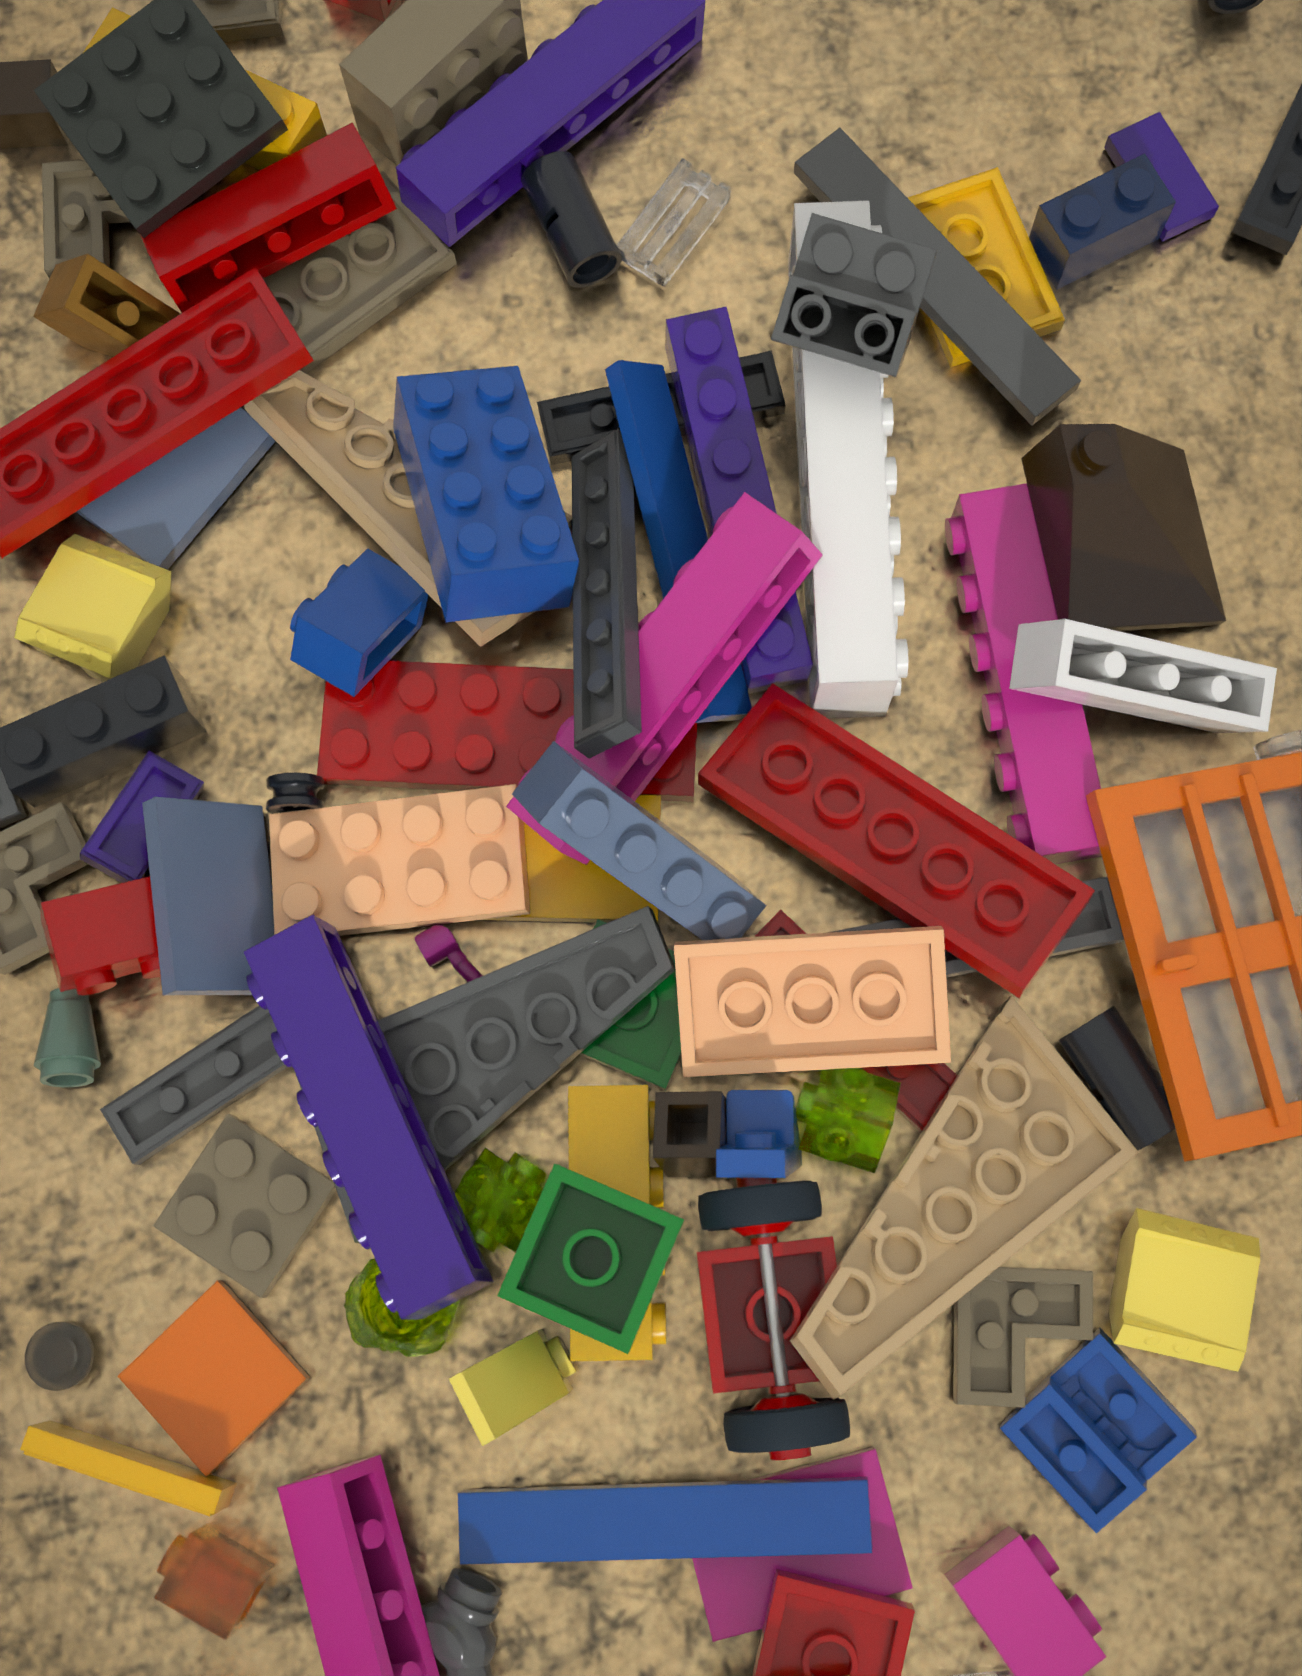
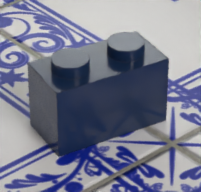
M1144 153L1039 205L1029 239L1041 266L1056 290L1158 240L1176 201Z

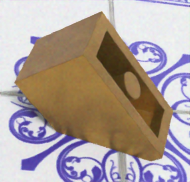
M87 253L55 265L33 317L85 349L114 357L177 317L180 313Z

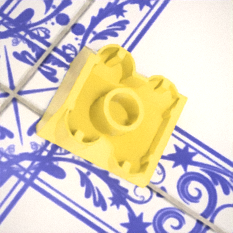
M74 534L61 543L20 613L14 638L33 646L37 651L50 657H60L79 665L89 676L105 682L138 667L169 612L171 571Z
M1136 1208L1120 1239L1108 1311L1113 1343L1238 1372L1248 1343L1260 1264L1259 1238Z

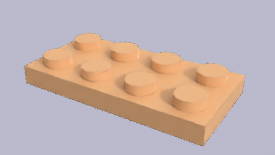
M512 784L269 814L274 935L311 915L336 927L339 936L530 914L524 821L506 807L514 797L512 793L517 788V785Z
M942 926L678 941L674 944L683 1077L951 1063L944 929Z

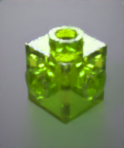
M860 1068L821 1070L816 1085L804 1081L796 1106L797 1121L805 1123L798 1150L821 1156L829 1161L840 1162L875 1173L893 1125L901 1083L867 1073Z
M484 1148L473 1166L465 1172L458 1188L454 1192L465 1218L468 1219L467 1223L476 1242L493 1253L500 1244L516 1253L543 1191L541 1183L547 1176V1173L516 1152L506 1162L487 1148Z

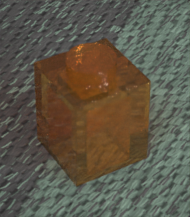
M206 1524L191 1532L187 1538L179 1534L172 1542L157 1569V1573L165 1578L154 1598L215 1635L227 1640L242 1627L275 1564Z

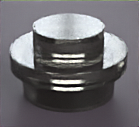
M54 1322L41 1327L31 1337L25 1351V1366L30 1378L38 1386L51 1391L66 1390L79 1384L88 1375L94 1360V1347L89 1335L80 1326L70 1322Z

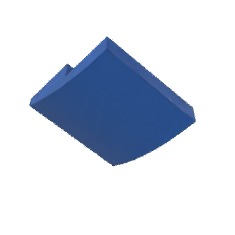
M1100 1327L1093 1333V1340H1085L1025 1398V1408L1016 1407L1000 1425V1429L1096 1534L1147 1490V1480L1197 1438L1196 1429Z

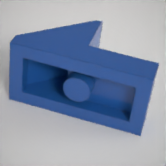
M789 1090L728 1091L726 1096L727 1144L716 1149V1177L786 1178L802 1166V1149L792 1092Z

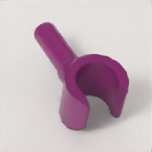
M434 925L416 935L415 942L430 967L449 958L454 969L466 982L483 976L467 959L453 933L448 928L442 925Z

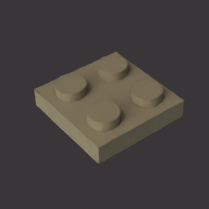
M227 1114L153 1227L260 1298H267L336 1192V1188L332 1179L234 1115Z

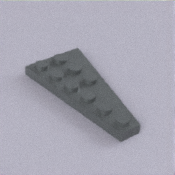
M649 906L377 1020L444 1171L676 970L654 912ZM314 1127L322 1151L327 1150L328 1148L319 1127ZM334 1183L354 1242L359 1243L349 1222V1213L354 1211V1208L345 1188H340Z

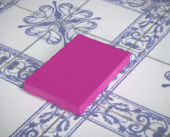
M874 1447L750 1479L868 1477L873 1551L872 1553L692 1558L713 1642L763 1629L776 1569L882 1596L913 1589L879 1459Z

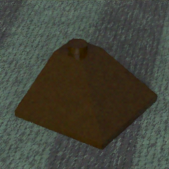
M1060 424L1021 458L1058 620L1068 619L1116 631L1220 625L1226 621L1183 449L1117 424Z

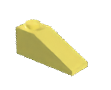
M540 1329L449 1378V1381L481 1445L484 1446L569 1394L573 1388L567 1377L576 1373L577 1370L573 1361H570V1354L561 1338L556 1336L548 1341L543 1329Z

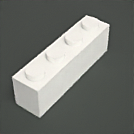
M1059 619L1018 625L1009 689L1214 733L1268 732L1277 668L1073 620Z

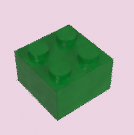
M554 1163L497 1296L628 1354L683 1226L684 1219Z

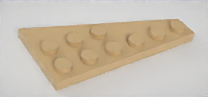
M300 370L245 404V411L441 607L393 429L394 420L389 418L384 424L355 409L354 399ZM564 512L572 536V515ZM534 612L455 622L481 647Z
M1012 995L1000 1007L790 1340L833 1400L849 1390L1139 1153Z

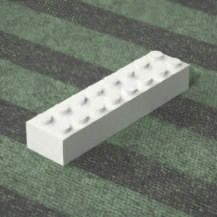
M869 201L794 203L788 276L790 277V274L793 275L812 213L882 233L881 225H871ZM792 347L801 531L823 554L804 579L806 633L813 661V667L809 675L810 707L826 718L886 716L892 696H900L901 678H907L908 676L907 640L896 639L898 616L904 615V582L902 577L892 578L894 573V555L900 554L901 528L899 517H890V495H896L897 465L895 457H887V436H892L893 402L892 398H883V378H888L889 375Z

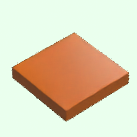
M217 1280L117 1376L206 1477L218 1469L310 1379L309 1375L223 1280Z

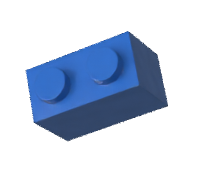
M366 549L350 566L341 565L330 578L327 588L314 600L307 598L299 605L290 624V630L294 632L290 660L355 697L421 628L428 594L402 567L372 550Z

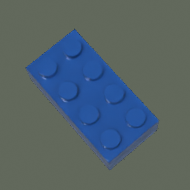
M519 366L397 376L393 429L445 622L569 607L579 558Z

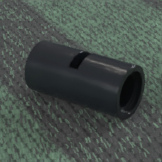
M557 151L546 154L532 162L523 172L521 183L543 230L547 232V239L569 285L583 288L607 279L621 265L622 255L574 155L566 151Z
M1112 1006L1059 1040L1091 1091L1097 1088L1103 1097L1099 1101L1101 1106L1135 1146L1137 1151L1176 1129L1162 1077L1115 1006Z

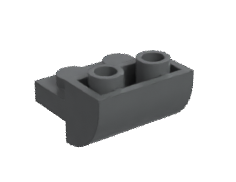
M812 213L793 275L790 274L771 340L897 378L917 321V315L937 255V249Z

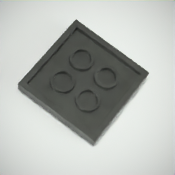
M193 0L151 1L33 90L143 238L288 130L282 118Z

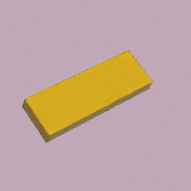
M51 1420L28 1426L20 1450L24 1451L23 1454L209 1517L229 1507L237 1485L236 1482L212 1474L206 1477L200 1470Z

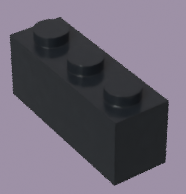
M164 655L0 727V768L9 790L35 808L143 760L148 751L156 754L206 732V728L184 677Z

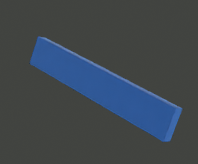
M618 360L607 367L605 372L664 599L673 587L674 579L680 568L686 562L696 557L708 541V536L663 365ZM741 663L695 723L740 720L752 709Z
M868 1477L466 1489L458 1493L460 1565L872 1553L873 1551Z

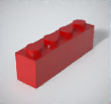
M352 122L184 209L145 238L142 236L141 238L158 277L181 313H183L254 267L265 278L397 208L376 163Z

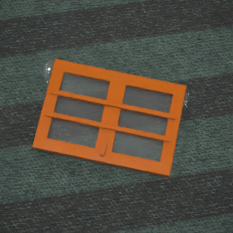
M1302 730L1278 735L1256 744L1253 747L1257 758L1255 761L1097 789L1086 795L1184 1162L1302 1135Z

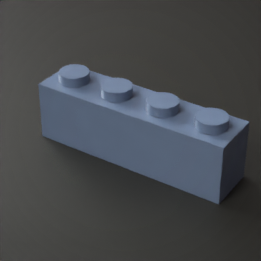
M555 741L551 743L512 793L540 825L702 940L741 938L767 906L733 874Z

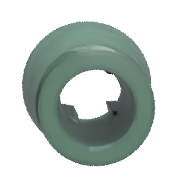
M58 988L50 992L49 1004L47 1005L34 1060V1067L40 1070V1082L42 1084L53 1087H80L94 1082V1070L101 1066L91 1004L89 1003L90 995H78L76 989L60 992Z

